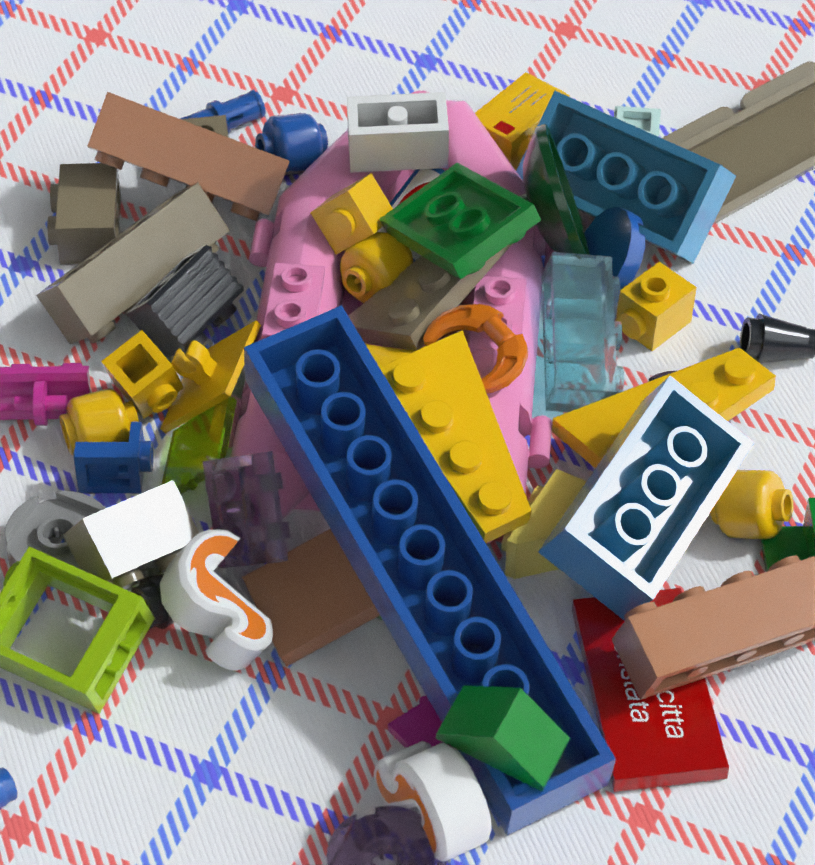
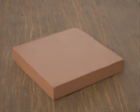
M331 529L242 577L256 608L272 622V641L286 667L380 616Z

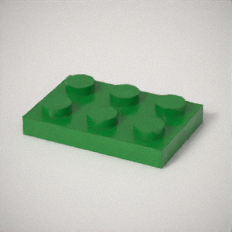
M456 163L379 220L386 233L391 234L403 245L461 280L465 276L479 271L488 259L507 245L521 240L525 236L526 231L540 222L541 218L533 203L467 167Z

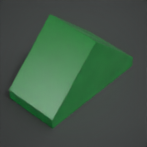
M463 685L436 733V739L542 792L570 739L521 688Z

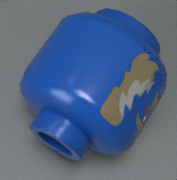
M310 114L271 116L264 123L262 133L257 134L255 148L289 160L290 162L284 176L302 174L328 149V137L324 126L321 123H317Z

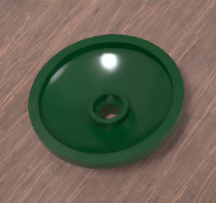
M547 124L537 126L529 139L523 161V183L526 194L520 195V197L534 204L541 218V221L536 224L537 228L553 251L575 267L580 269L591 267L592 260L584 228L558 149Z

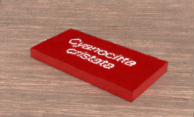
M681 588L659 590L650 602H655L657 607L671 603L676 596L682 593ZM595 597L573 599L572 614L599 731L616 758L610 778L613 792L727 779L729 765L706 679L703 678L640 700L612 642V638L625 621Z

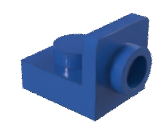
M131 421L129 442H75L74 465L79 493H142L144 472H152L154 464L153 441H144L142 422Z

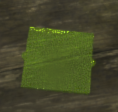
M231 396L192 418L172 432L161 485L174 481L180 495L188 490L194 491L199 483L224 468L237 399Z

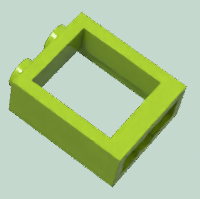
M29 546L21 560L13 563L7 571L3 589L0 593V668L100 714L155 618L143 597ZM48 585L109 612L71 677L10 649Z

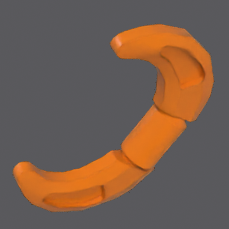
M460 305L445 311L431 322L423 337L425 346H428L452 331L468 330L477 333L484 331L498 346L496 365L489 374L481 379L487 394L509 386L522 373L528 359V347L523 334L515 335L501 320L504 317L503 313L489 305Z

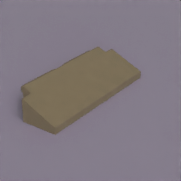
M807 61L746 93L740 101L742 111L736 114L729 107H719L662 137V139L721 164L736 175L713 225L815 169V62Z

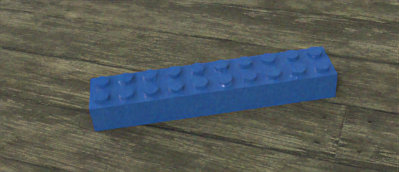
M342 305L244 347L245 381L441 722L443 723L463 685L521 688L570 738L543 792L458 750L470 765L485 799L506 835L508 836L609 785L616 761L615 756Z

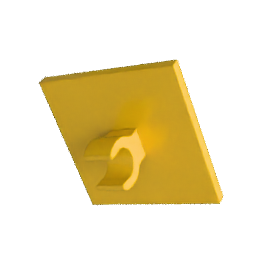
M257 320L208 349L195 340L191 341L186 354L181 349H177L171 364L176 373L183 376L181 383L184 388L178 392L176 400L170 405L160 430L166 434L231 397L244 367V347L254 343L260 330L261 324Z

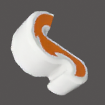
M206 530L193 537L169 563L160 582L161 601L172 620L189 632L212 637L213 641L205 650L207 656L212 661L227 670L237 671L248 667L270 645L273 638L272 622L214 572L215 568L235 546L240 537L227 530Z
M421 741L377 761L374 779L381 798L388 808L394 811L418 807L422 816L421 824L437 860L445 862L486 843L491 833V817L488 806L470 765L457 749L445 743L431 747L429 743Z

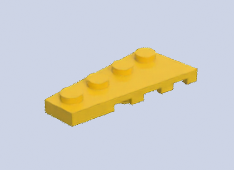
M463 330L380 366L379 368L485 543L529 523L532 513L531 507Z
M736 348L554 417L552 420V432L596 468L642 400L669 376L673 377L726 421H729L772 392L775 387L776 375L741 348Z

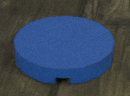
M619 206L611 207L596 216L586 229L585 236L591 255L592 266L585 269L573 266L572 282L575 291L583 299L597 305L609 304L616 299L612 295L617 289H623L634 280L641 266L645 251V235L639 233V226L643 225L639 216Z

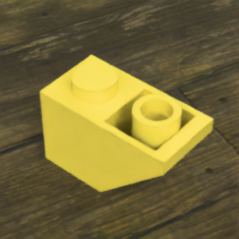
M556 469L544 487L538 485L533 490L528 501L532 510L529 523L504 534L501 549L506 552V576L518 579L559 569L538 551L586 483L585 480Z

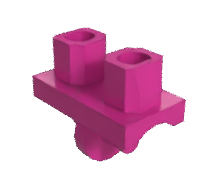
M63 363L61 366L32 367L30 364H12L10 367H0V420L34 419L36 426H47L48 419H59L60 415L66 414L67 404L72 398L91 393L89 366H83L81 363Z

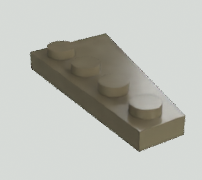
M507 245L488 259L479 271L467 275L461 280L421 256L402 271L390 286L380 289L352 312L349 318L364 343L414 351L419 350L424 345L423 337L431 322L443 312L457 307L511 245Z

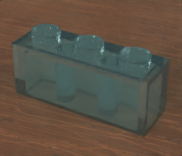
M552 252L541 276L546 411L570 412L623 392L624 368L623 366H617L616 351H619L622 341V324L614 319V307L617 306L620 295L619 277L612 276V257Z

